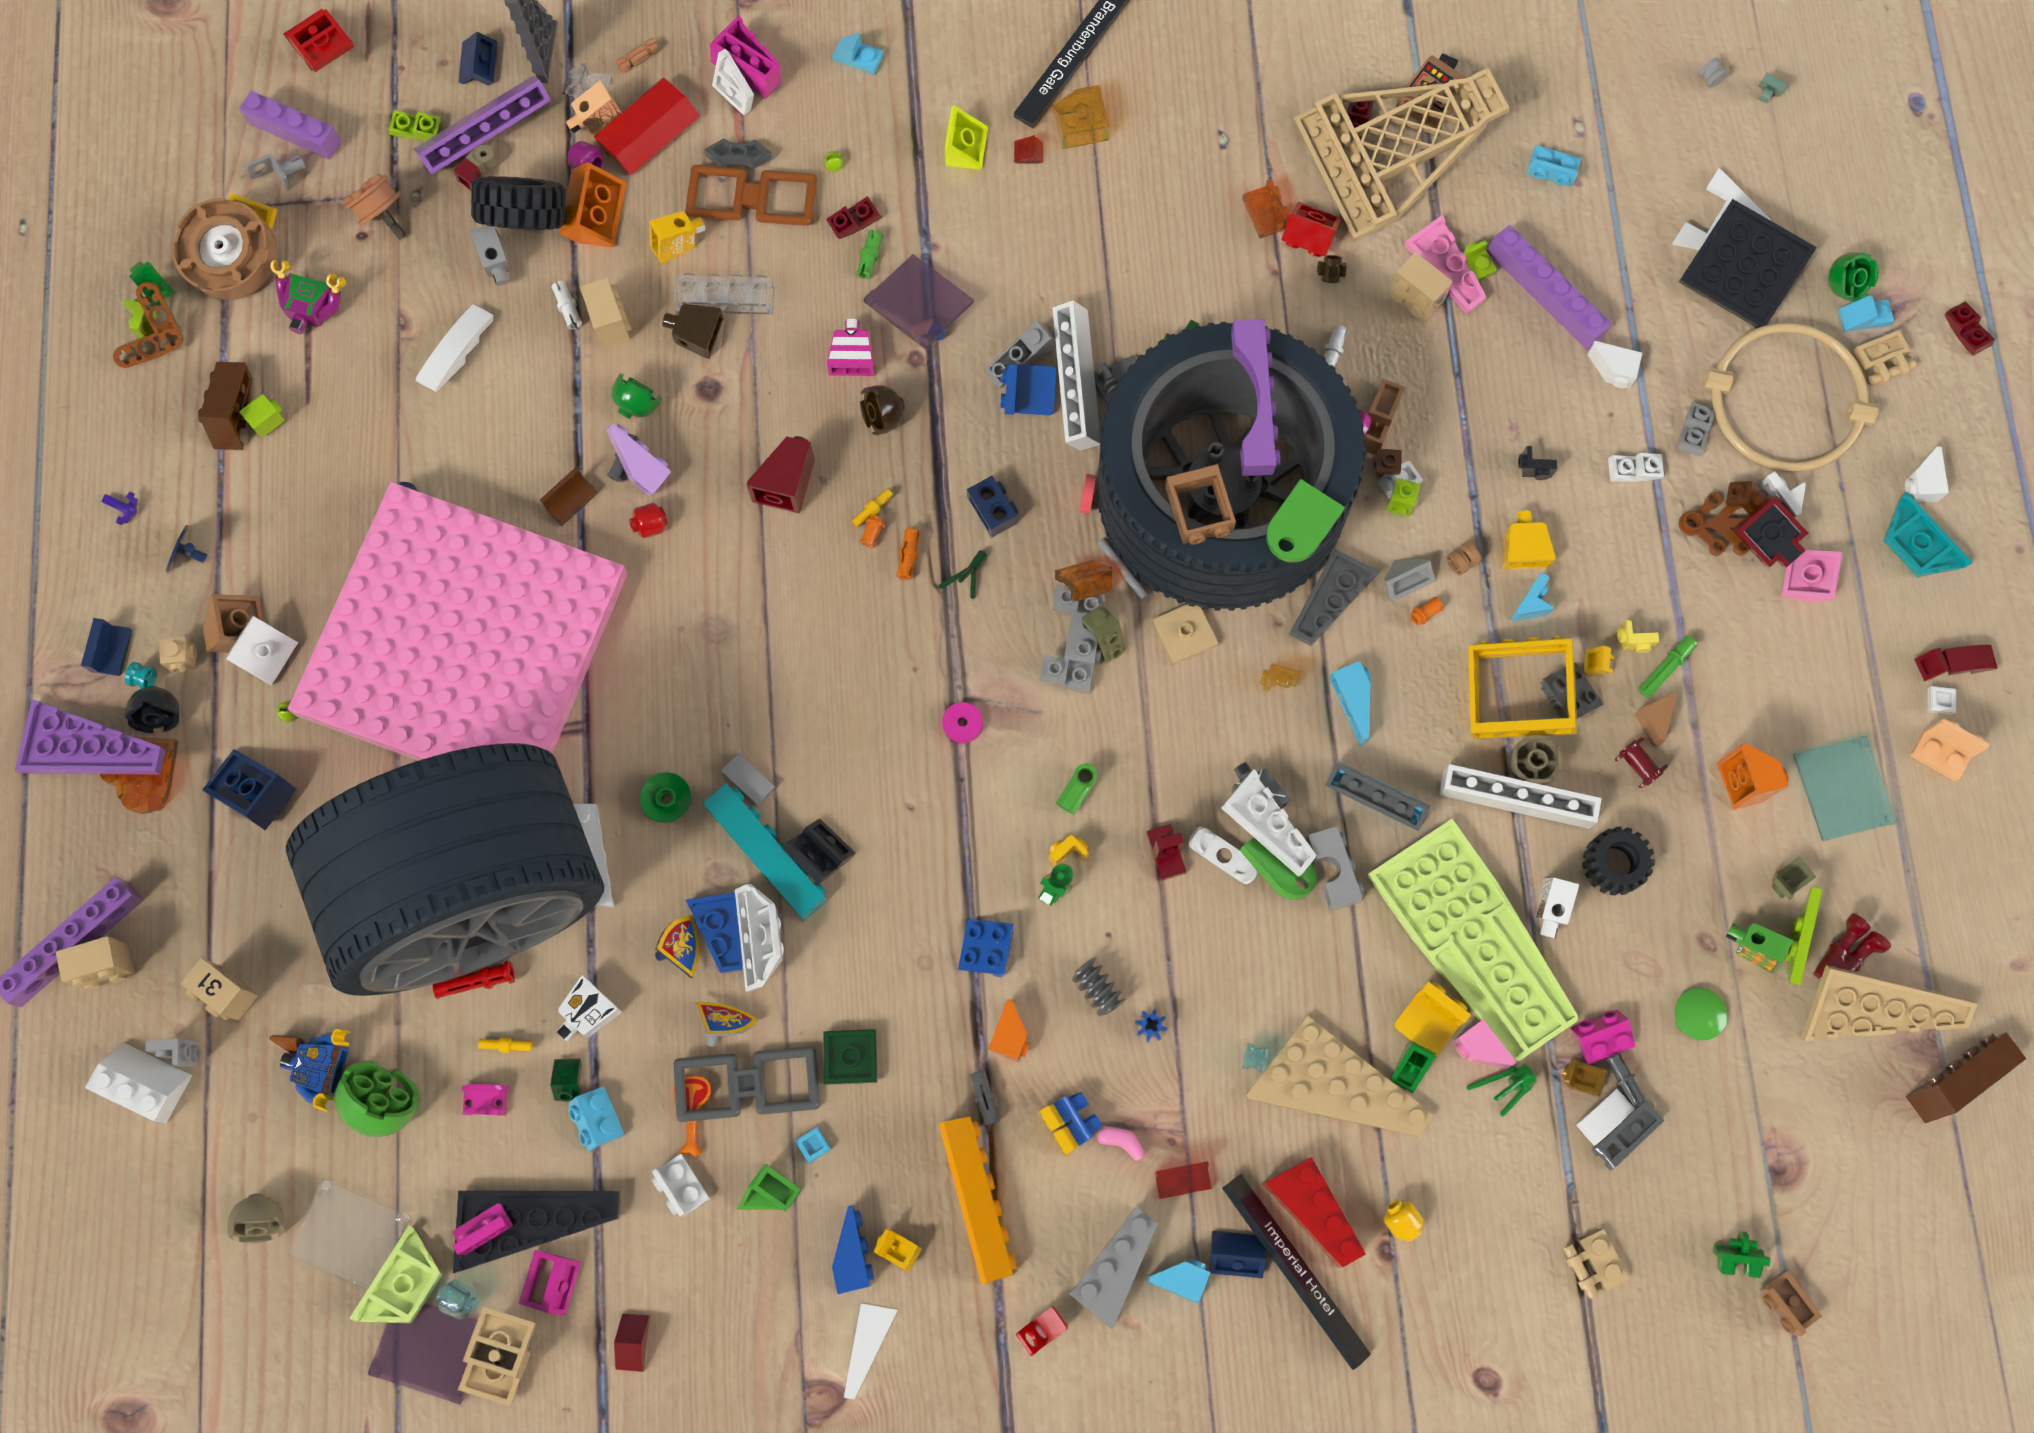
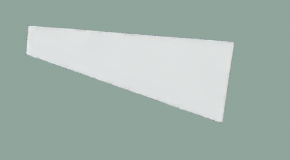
M861 1303L844 1398L855 1399L898 1310Z

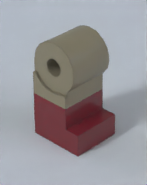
M482 144L471 151L453 170L457 181L471 191V183L475 178L484 177L487 173L495 170L498 162L493 149L488 145Z

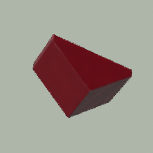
M622 1313L614 1340L616 1370L644 1371L649 1315Z

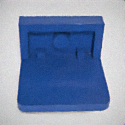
M1008 363V368L1002 371V384H1006V394L1001 393L1000 408H1005V414L1052 415L1055 401L1056 368L1053 366Z

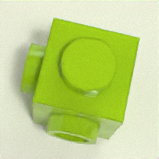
M264 394L252 399L245 408L239 411L261 438L285 421L280 414L283 409L274 399L269 401Z

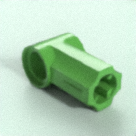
M1090 764L1079 765L1056 801V804L1068 813L1075 815L1096 783V769ZM1083 771H1088L1092 774L1093 778L1090 782L1084 783L1079 780L1078 775Z

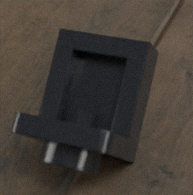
M1526 446L1522 454H1519L1518 468H1522V477H1535L1536 480H1547L1552 478L1556 472L1557 460L1532 459V446Z

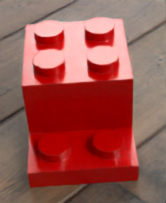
M320 9L283 33L309 69L315 72L355 47L327 9Z

